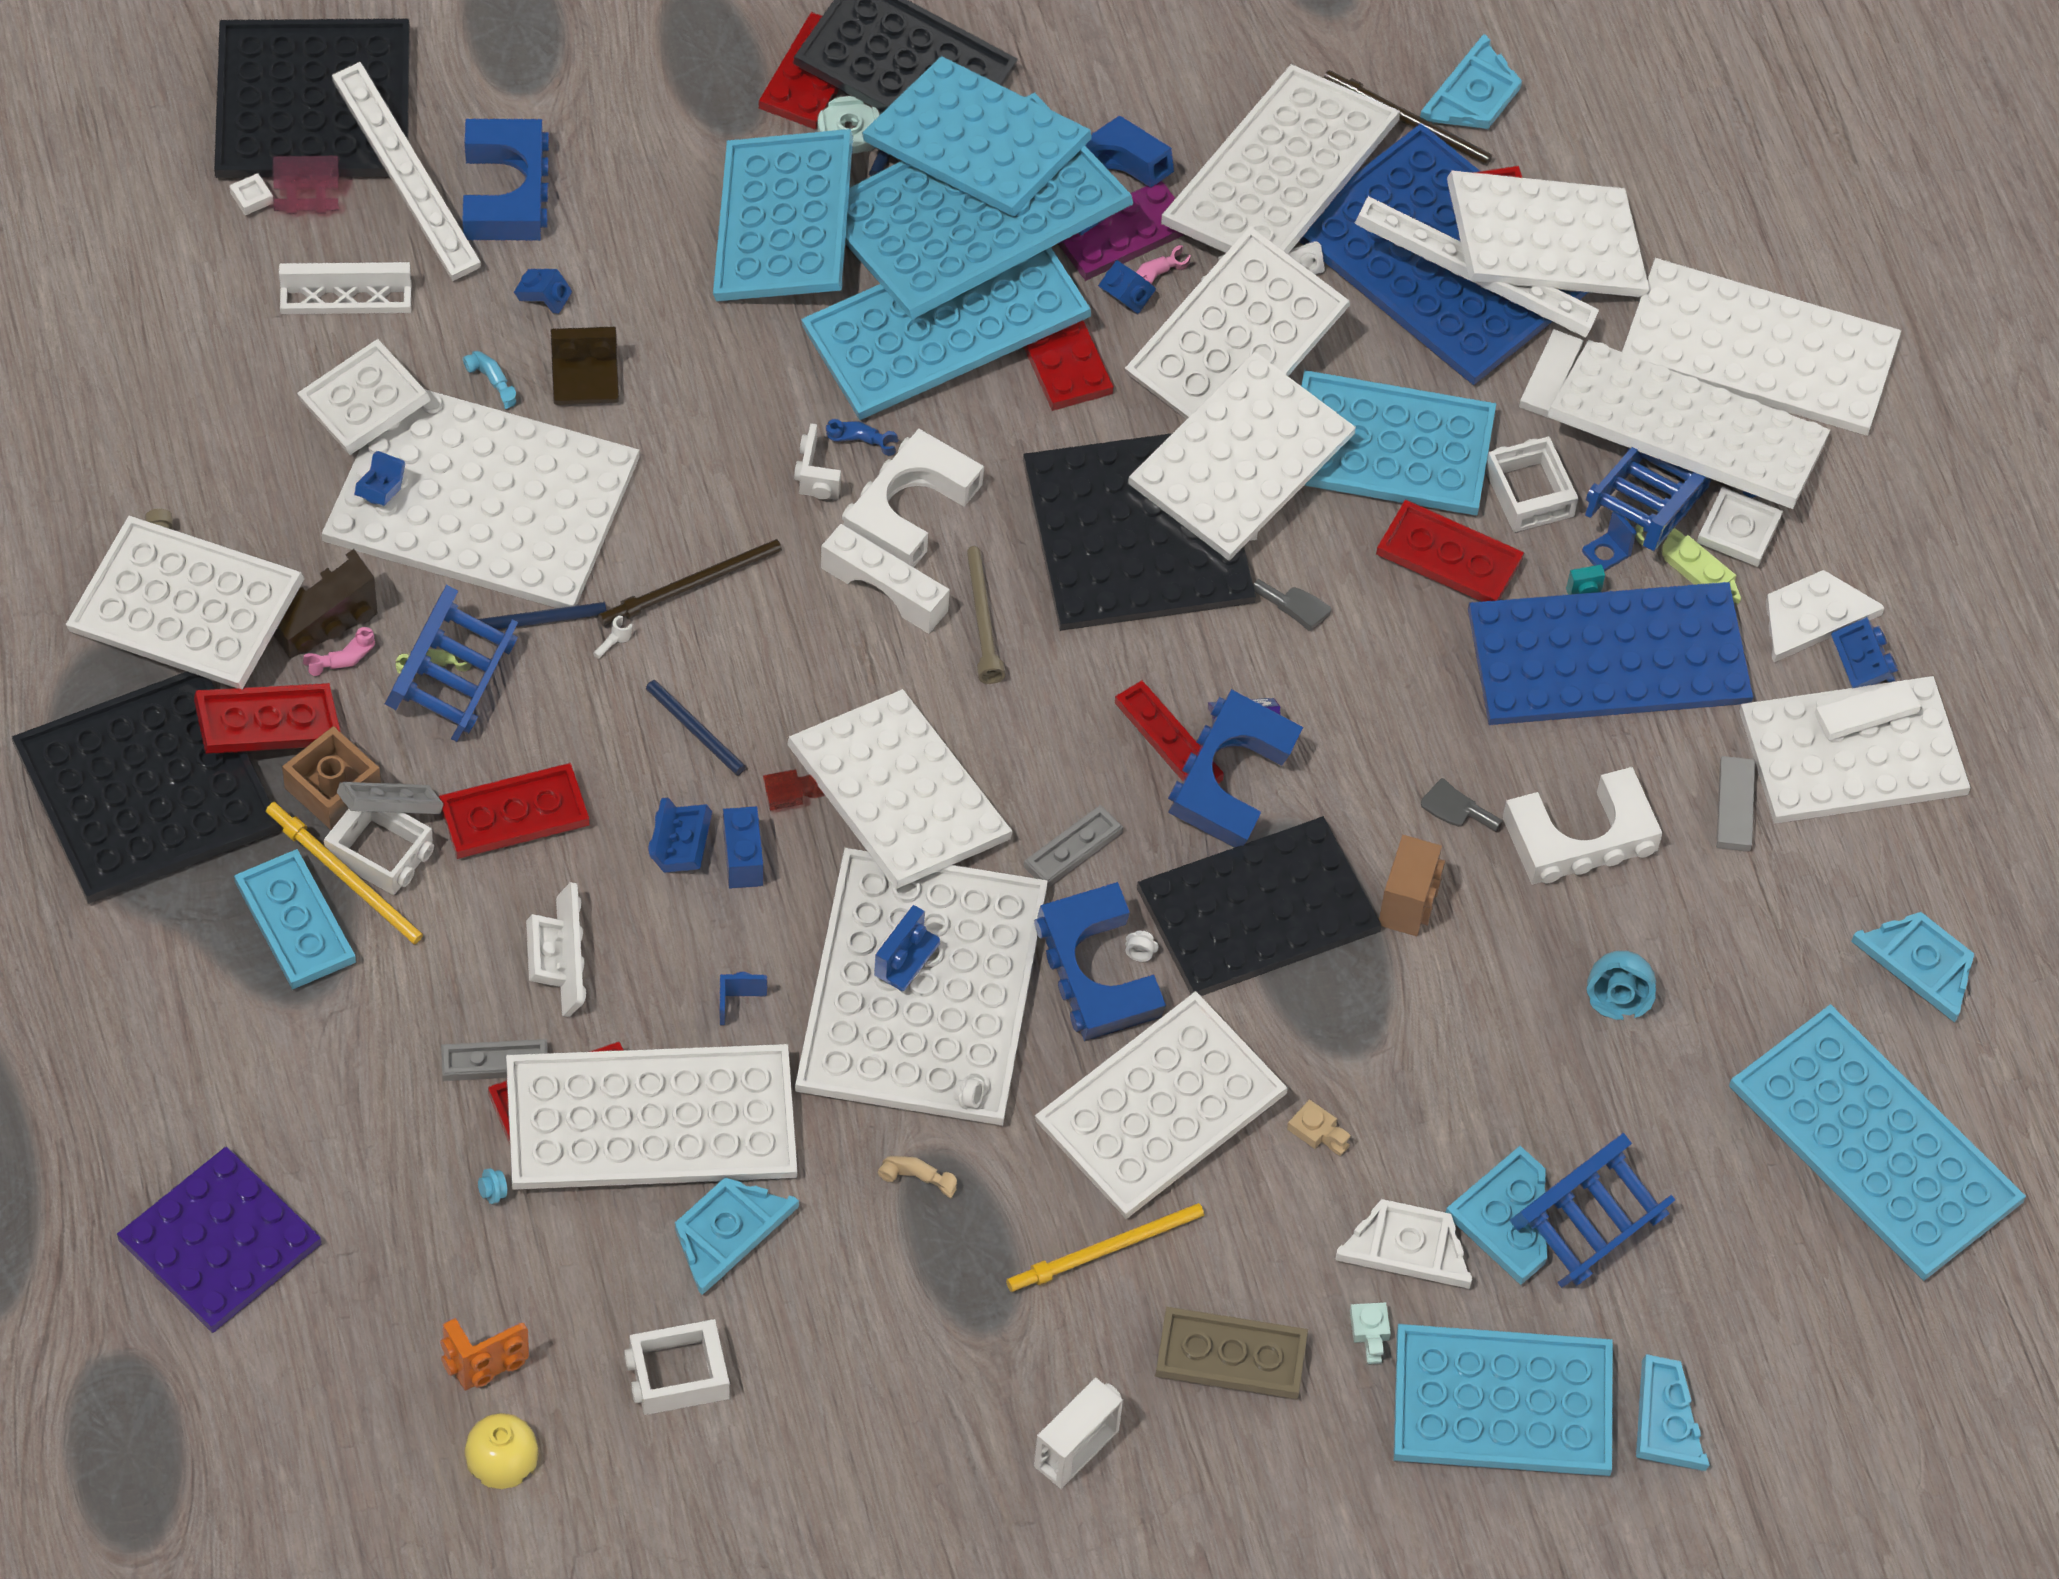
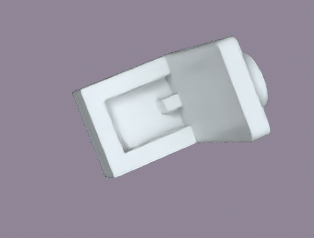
M810 424L808 435L802 434L800 454H804L803 461H797L794 480L800 481L799 494L814 496L818 499L829 498L838 500L841 488V470L812 466L817 443V424Z

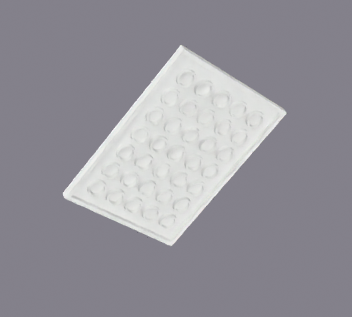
M429 390L425 391L428 393L431 401L360 448L323 529V542L351 550L355 549L358 552L554 608L577 606L639 460V449ZM376 451L405 461L401 490L385 506L372 504L366 499L354 495L356 483L370 470L372 456Z
M844 848L799 1064L795 1092L1003 1126L1038 939L1034 920L1037 919L1040 905H1043L1045 902L1048 881L951 865L895 889L868 851ZM912 905H915L925 911L924 926H926L927 931L940 938V944L906 990L900 991L874 976L875 954ZM968 1075H973L974 1079L983 1082V1097L977 1108L968 1107L963 1109L959 1105V1101L955 1100V1087L959 1080H964Z

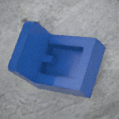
M1118 260L1115 261L1098 285L1137 314L1140 313L1156 290L1155 286Z
M528 269L514 290V294L519 301H544L552 313H560L572 294V289L558 269Z
M376 451L372 456L370 470L356 483L354 495L362 497L372 504L385 506L401 490L405 461Z

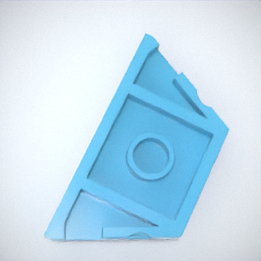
M1483 34L1421 110L1420 117L1429 122L1489 129L1518 93L1522 81L1515 71L1508 67L1505 58L1501 54L1497 55L1490 46V39Z
M1922 912L1906 916L1905 919L1900 921L1892 920L1883 923L1879 929L1866 933L1860 930L1853 935L1851 942L1953 1022L1958 1019L1974 953Z
M726 1177L675 1222V1231L698 1291L702 1295L706 1293L799 1207V1200L793 1196H788V1199L771 1195L768 1194V1189L757 1186H745L740 1181Z

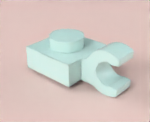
M1386 1302L1351 1304L1350 1318L1354 1343L1365 1342L1367 1364H1382L1381 1355L1384 1354L1382 1341H1389L1391 1334Z

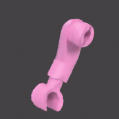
M1180 245L1172 250V254L1169 257L1165 258L1162 256L1143 263L1136 273L1152 284L1158 275L1170 271L1171 267L1178 270L1186 269L1190 263V255L1185 261L1178 262L1175 258L1183 251V246Z
M368 627L359 628L356 636L342 651L329 652L325 656L313 653L305 654L303 664L309 665L308 672L313 676L320 675L324 667H330V669L353 667L374 647L373 630Z

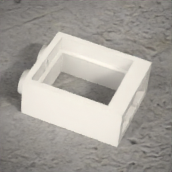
M1550 437L1529 439L1522 444L1511 447H1499L1488 453L1485 472L1513 533L1575 516L1578 496ZM1541 464L1554 493L1517 503L1504 473Z
M348 809L324 839V846L356 875L393 896L401 886L406 887L410 883L416 867L421 861L426 862L434 850L432 828L405 813L351 811ZM371 821L413 844L391 872L349 849Z
M715 1319L630 1335V1349L624 1350L627 1370H634L636 1381L631 1382L634 1403L641 1402L644 1415L729 1399V1379ZM702 1343L710 1379L650 1389L643 1357L644 1353Z
M1095 1377L1037 1435L1034 1467L1060 1489L1119 1431L1123 1399L1118 1390L1111 1384H1103Z

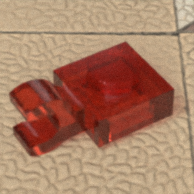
M794 769L763 775V783L770 811L803 805V796L809 798L825 796L811 774L798 777L797 771Z

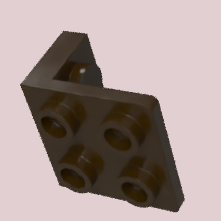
M616 327L551 329L554 404L617 403L619 401Z

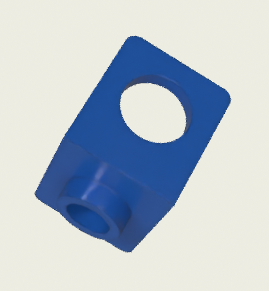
M1612 512L1608 532L1584 546L1582 552L1594 566L1602 564L1605 572L1631 556L1636 530L1623 516ZM1602 546L1608 547L1613 551L1614 556L1609 560H1602L1595 555V550Z
M747 972L720 974V1025H725V996H767V975H752Z

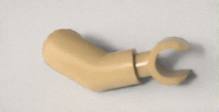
M888 1156L882 1161L883 1165L878 1170V1175L887 1182H893L897 1174L916 1176L925 1183L930 1182L936 1185L949 1198H952L956 1191L957 1179L952 1173L944 1172L940 1175L936 1172V1168L916 1157Z

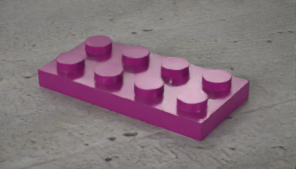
M1160 181L1153 187L1145 186L1130 193L1133 200L1132 205L1105 218L1083 235L1077 233L1058 243L1085 281L1107 272L1116 260L1124 264L1185 235L1162 225V214L1176 199L1163 181Z

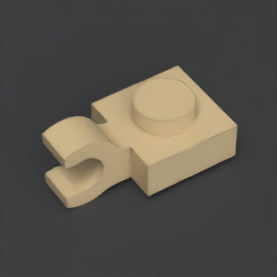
M1310 1099L1288 1122L1287 1130L1314 1149L1322 1142L1334 1153L1341 1156L1350 1146L1347 1141L1351 1135L1344 1129L1336 1127L1337 1118Z

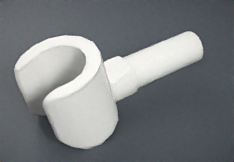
M623 616L615 617L611 634L593 652L594 656L599 659L616 642H627L631 637L633 624L631 623L627 628H620L623 623Z

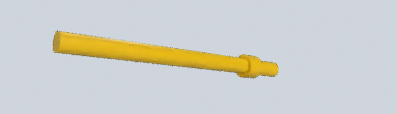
M272 802L267 807L266 813L283 827V833L292 841H299L411 943L415 945L421 940L423 934L306 830L307 825L298 817H291L276 802Z
M1197 1203L1048 1263L1043 1260L1031 1265L1030 1270L1007 1278V1286L1011 1292H1014L1034 1283L1037 1285L1051 1281L1054 1275L1203 1217V1208L1200 1203Z

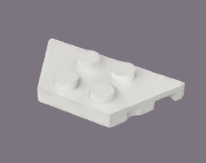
M1825 570L1769 593L1766 598V609L1770 620L1768 627L1769 636L1772 638V660L1777 662L1832 637L1831 633L1866 617L1870 621L1882 616L1884 607L1879 602Z
M1381 1199L1371 1210V1215L1356 1227L1354 1234L1349 1240L1337 1249L1335 1258L1336 1261L1470 1289L1472 1281L1471 1273L1467 1271L1463 1259L1464 1252L1460 1240L1456 1237V1227L1450 1213Z

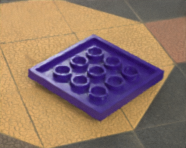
M227 1146L117 1233L118 1241L212 1333L322 1244L321 1237Z

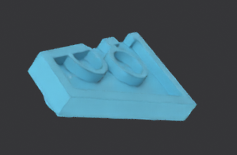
M1647 1354L1642 1359L1636 1458L1706 1471L1710 1465L1707 1454H1703L1699 1440L1701 1433L1699 1425L1694 1422L1690 1407L1692 1400L1681 1361Z

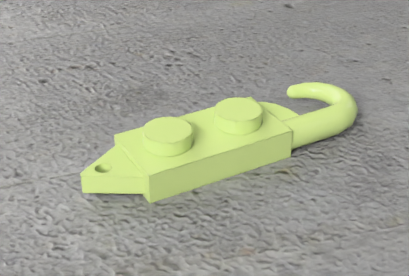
M1637 524L1635 527V537L1643 545L1645 540L1643 537L1644 527ZM1674 528L1662 546L1664 560L1694 585L1730 582L1733 602L1739 604L1741 596L1735 583L1736 574L1689 535L1685 536Z

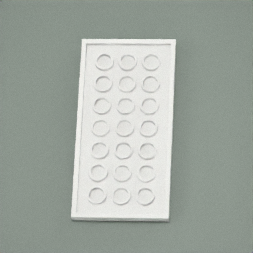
M1290 64L1162 214V225L1225 253L1250 226L1288 254L1399 121L1400 111Z
M1655 258L1647 280L1649 291L1641 297L1622 351L1623 354H1633L1641 361L1665 366L1669 370L1685 376L1695 377L1701 382L1724 388L1741 397L1754 399L1768 407L1868 436L1901 330Z
M1591 340L1587 341L1548 413V418L1628 448L1634 447L1644 454L1791 509L1794 508L1830 433V429L1822 427L1816 422L1792 416L1786 411L1776 410L1760 404L1754 399L1741 397L1724 388L1701 382L1695 377L1685 376L1669 370L1665 366L1641 361L1633 354H1623L1621 351L1612 349L1603 343Z
M788 1044L506 1055L512 1190L721 1181L725 1177L733 1180L797 1178Z

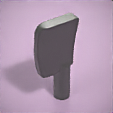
M1257 579L1253 585L1254 591L1276 604L1280 610L1290 615L1308 631H1312L1331 613L1332 609L1329 605L1299 588L1292 587L1286 594H1283L1260 579Z
M1441 778L1421 800V807L1433 816L1458 827L1462 826L1469 816L1496 832L1503 823L1502 819L1476 805L1475 801L1463 795L1444 778Z

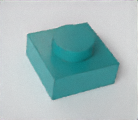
M1602 564L1570 570L1566 586L1568 595L1602 592L1605 580Z

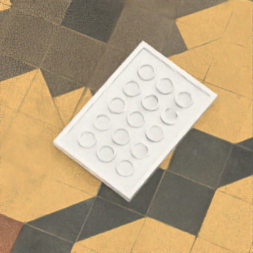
M1451 171L1447 177L1469 281L1500 282L1530 287L1544 286L1562 290L1642 297V295L1648 293L1649 286L1625 188Z
M1249 226L1125 367V371L1151 393L1188 419L1254 352H1257L1289 376L1350 306V302Z
M1254 352L1129 476L1128 484L1230 561L1355 434L1356 427L1257 352Z
M128 516L68 619L66 627L69 632L242 690L304 581V577L299 571Z
M1934 676L1907 680L1921 705L1919 713L1832 740L1827 739L1814 714L1816 707L1900 681L1741 704L1739 712L1774 824L1968 795L1970 785Z
M903 689L789 736V748L895 889L1011 840L1012 830Z
M1195 991L1037 1113L1035 1121L1121 1215L1127 1219L1286 1095L1287 1087Z

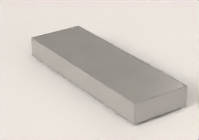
M1721 756L1716 848L1741 851L1751 850L1755 759Z
M340 782L336 792L351 811L440 814L443 807L442 801L429 785Z
M1099 805L1024 861V868L1035 879L1047 880L1048 889L1123 833V826L1107 810Z
M547 1039L441 1044L443 1081L507 1078L506 1055L547 1054Z

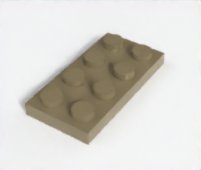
M1166 1306L1155 1377L1298 1400L1308 1329Z

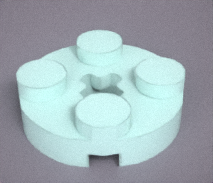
M854 96L838 97L830 101L828 107L819 113L818 132L849 129L844 127L845 122L849 121L853 126H856L850 128L853 134L852 154L871 151L875 147L864 142L862 132L880 114L875 107L871 108Z

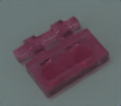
M273 156L274 190H287L286 198H274V211H287V214H297V211H316V214H326V211H339V198H326V190H339L338 156ZM297 190H316V198H297Z

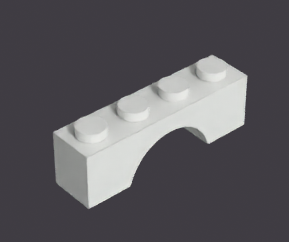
M840 524L822 544L821 568L846 584L853 580H862L876 586L895 603L902 618L928 634L947 614L950 589L846 526Z

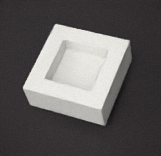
M258 173L229 185L230 194L244 215L274 203L273 195Z

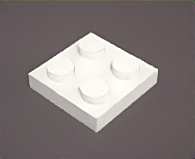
M1722 487L1701 529L1697 543L1758 567L1781 520L1783 511Z

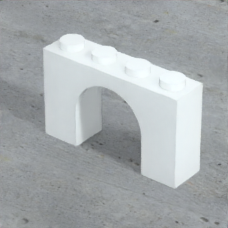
M918 429L911 438L906 437L903 440L898 453L892 460H886L881 467L879 476L874 482L869 481L865 485L857 502L847 506L842 515L843 525L914 568L927 552L928 532L897 515L888 503L891 497L904 488L923 486L934 489L965 507L983 485L984 466Z
M1633 767L1601 775L1597 795L1608 817L1611 829L1596 839L1576 840L1559 832L1552 824L1538 792L1506 800L1502 818L1531 885L1541 882L1552 883L1566 875L1574 873L1576 875L1585 874L1592 868L1603 865L1614 866L1623 860L1637 856L1644 858L1658 851L1662 831Z

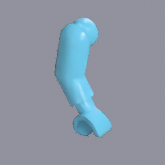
M478 350L472 351V354L463 357L464 366L469 373L478 369L488 377L492 386L500 392L505 409L516 405V390L513 386H507L506 383L508 381L495 360Z

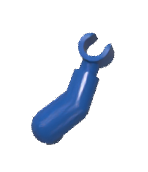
M832 419L826 425V434L833 442L861 440L871 445H880L882 452L887 456H892L896 452L895 446H885L889 442L896 443L899 441L897 434L893 431L881 434L879 430L862 422H841L838 419Z

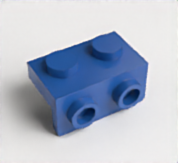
M661 798L659 810L655 814V828L648 850L651 859L654 860L663 873L701 868L713 812L707 804L676 807L669 798Z

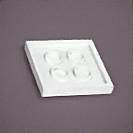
M376 339L297 393L301 402L349 455L431 401L425 389L379 339Z

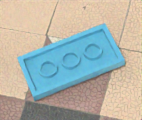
M298 849L234 875L235 883L292 990L356 963L353 950Z

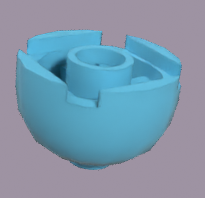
M1613 951L1605 954L1594 963L1587 979V993L1590 997V1004L1601 1015L1615 1020H1623L1622 1014H1635L1634 1018L1642 1016L1651 1009L1656 999V978L1650 964L1639 954L1630 951Z

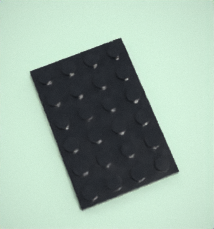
M834 0L794 56L793 64L884 112L941 56L1001 86L1004 85L1016 67L1018 59L909 0Z
M1324 816L1244 844V846L1240 845L1149 877L1137 883V890L1190 994L1196 991L1200 996L1379 933L1382 926Z

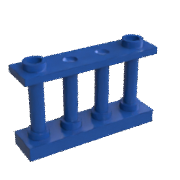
M1631 447L1628 448L1624 457L1599 485L1594 483L1591 486L1585 499L1589 502L1585 516L1591 518L1601 506H1604L1644 527L1643 531L1647 534L1642 546L1655 551L1709 488L1711 478L1639 452L1638 449ZM1644 458L1685 481L1684 483L1679 482L1676 484L1639 463ZM1631 474L1671 495V499L1666 497L1663 500L1625 480V478ZM1617 490L1658 511L1657 515L1653 513L1648 515L1613 497L1611 494Z
M446 585L384 704L397 710L402 700L407 702L412 700L458 724L451 737L452 740L457 742L463 731L469 734L478 718L473 713L503 652L509 655L518 639V636L513 634L518 622L512 619L504 633L457 609L458 605L453 603L458 590ZM443 620L448 623L453 621L497 644L498 646L492 658L489 659L445 636V631L439 629ZM429 647L434 649L439 647L485 671L478 686L431 662V657L426 655ZM416 673L421 676L425 673L471 697L465 711L463 712L417 688L418 684L413 682Z
M1624 1133L1510 1219V1222L1517 1231L1528 1224L1532 1229L1536 1228L1570 1273L1557 1282L1561 1288L1571 1281L1575 1286L1582 1283L1593 1274L1589 1268L1648 1221L1654 1226L1670 1214L1666 1207L1675 1201L1672 1194L1658 1204L1625 1162L1626 1156L1622 1151L1632 1143ZM1604 1165L1609 1170L1614 1169L1647 1212L1633 1224L1598 1180L1601 1176L1597 1171ZM1579 1184L1583 1189L1588 1188L1621 1231L1610 1242L1606 1243L1574 1202L1573 1198L1575 1196L1571 1191ZM1552 1205H1555L1557 1209H1563L1596 1252L1582 1264L1547 1220L1549 1215L1546 1213V1210Z

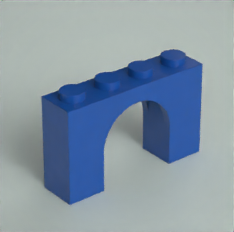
M1120 115L1091 134L1092 139L1085 145L1107 169L1127 172L1149 187H1153L1174 172L1172 148ZM1100 222L1080 231L1078 234L1083 235Z
M465 119L466 164H505L518 169L526 177V180L519 188L507 194L463 195V233L467 240L541 241V228H547L548 224L547 208H542V202H548V183H542V177H548V157H543V151H549V132H543L542 119Z
M1231 689L1225 699L1219 697L1210 713L1215 719L1211 727L1207 725L1203 727L1196 741L1201 747L1197 755L1193 753L1189 755L1182 769L1183 772L1187 773L1183 783L1177 781L1168 796V799L1173 802L1168 813L1232 847H1237L1240 845L1244 846L1261 811L1229 795L1219 786L1212 769L1214 754L1226 747L1241 746L1282 766L1291 754L1303 727Z
M1118 882L1040 905L1037 919L1034 920L1039 938H1045L1048 950H1046L1048 963L1052 970L1057 969L1060 977L1058 988L1064 1001L1068 1000L1070 1003L1072 1026L1076 1032H1081L1084 1041L1162 1018L1166 1007L1154 974L1124 984L1107 986L1090 980L1084 975L1077 964L1075 949L1084 939L1126 925L1130 911Z

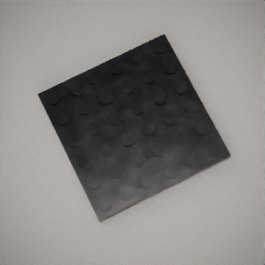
M409 18L219 20L215 178H248L257 173L261 178L389 176L333 83L332 75L361 62L408 140Z
M1173 433L1023 454L1024 469L1060 631L1255 603L1256 595L1244 547L1230 561L1128 484L1129 476Z
M186 671L12 736L13 745L87 904L281 831V825L266 813V809L271 803L246 751L205 753L194 696L195 691L215 690L210 679Z

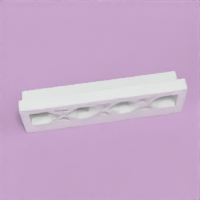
M410 262L279 263L281 314L411 313ZM391 292H404V302H389L384 297ZM288 293H302L307 297L301 303H288ZM325 293H335L340 297L333 303H325L320 299ZM357 293H368L372 298L367 302H356L352 297Z

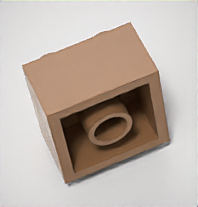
M334 726L282 766L285 789L330 830L333 829L349 809L336 793L340 782L381 783L380 768Z
M1402 834L1384 891L1379 916L1382 927L1418 936L1421 924L1428 926L1433 909V901L1437 897L1440 888L1441 876L1446 861L1440 859L1442 845Z

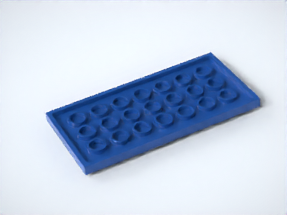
M1730 582L1472 602L1468 606L1488 725L1741 705L1751 703L1753 699Z

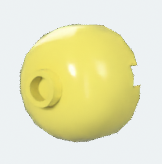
M499 1413L486 1416L477 1422L468 1434L465 1458L469 1472L472 1476L474 1474L487 1487L505 1489L519 1485L523 1482V1478L528 1476L530 1472L532 1474L536 1468L538 1446L534 1432L524 1420L515 1415Z

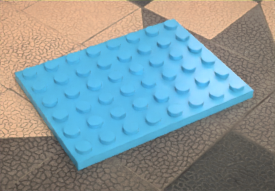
M1035 92L1025 97L1050 109ZM1086 146L1014 216L904 161H900L849 188L845 244L911 319H914L1132 205L1133 200L1129 191Z

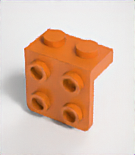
M456 1318L443 1324V1339L440 1340L444 1355L441 1356V1360L447 1373L450 1376L455 1374L465 1391L474 1386L478 1388L488 1384L494 1376L506 1370L509 1372L517 1370L529 1357L528 1328L525 1323H519L475 1346H472Z

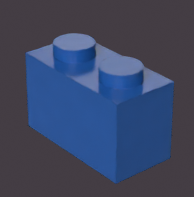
M757 806L723 809V835L729 889L763 886V857Z

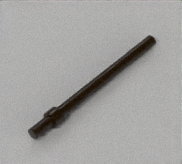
M1331 70L1326 72L1325 79L1399 110V120L1415 128L1422 123L1457 151L1486 166L1491 161L1493 154L1365 89L1363 83L1353 78L1348 80Z
M775 539L637 598L631 596L621 600L620 605L598 614L600 623L605 626L612 623L617 616L630 619L640 615L641 610L781 552V544Z

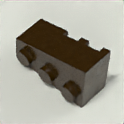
M355 549L345 554L349 560L331 572L329 568L322 571L320 575L323 579L306 591L303 587L297 591L273 634L290 659L299 654L308 653L316 645L328 639H335L344 631L357 624H364L378 614L374 576Z

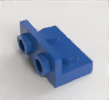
M1868 617L1831 633L1853 689L1875 685L1884 680L1896 682L1893 673L1898 671V667L1892 654H1885L1882 646L1887 644V640L1880 626L1873 627Z
M912 905L875 954L874 976L900 991L906 990L940 944V938L927 931L926 926H924L925 911L915 905Z

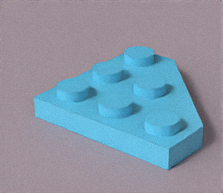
M1521 1146L1517 1147L1449 1205L1445 1212L1450 1213L1454 1224L1520 1285L1543 1267L1547 1260L1546 1241L1536 1228L1532 1229L1528 1224L1517 1231L1510 1222L1511 1218L1545 1193V1168Z

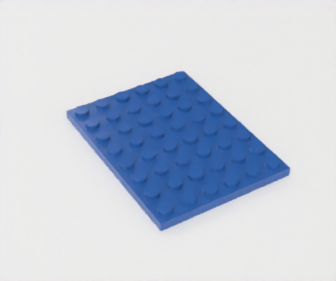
M1420 123L1354 174L1299 242L1303 245L1315 241L1319 242L1322 248L1323 261L1472 385H1475L1553 321L1541 317L1539 314L1519 304H1515L1490 290L1484 289L1480 285L1460 275H1456L1452 271L1428 261L1403 247H1399L1393 242L1355 224L1369 196L1461 242L1447 177L1451 171L1473 173L1480 172V170ZM1558 289L1578 300L1589 293Z

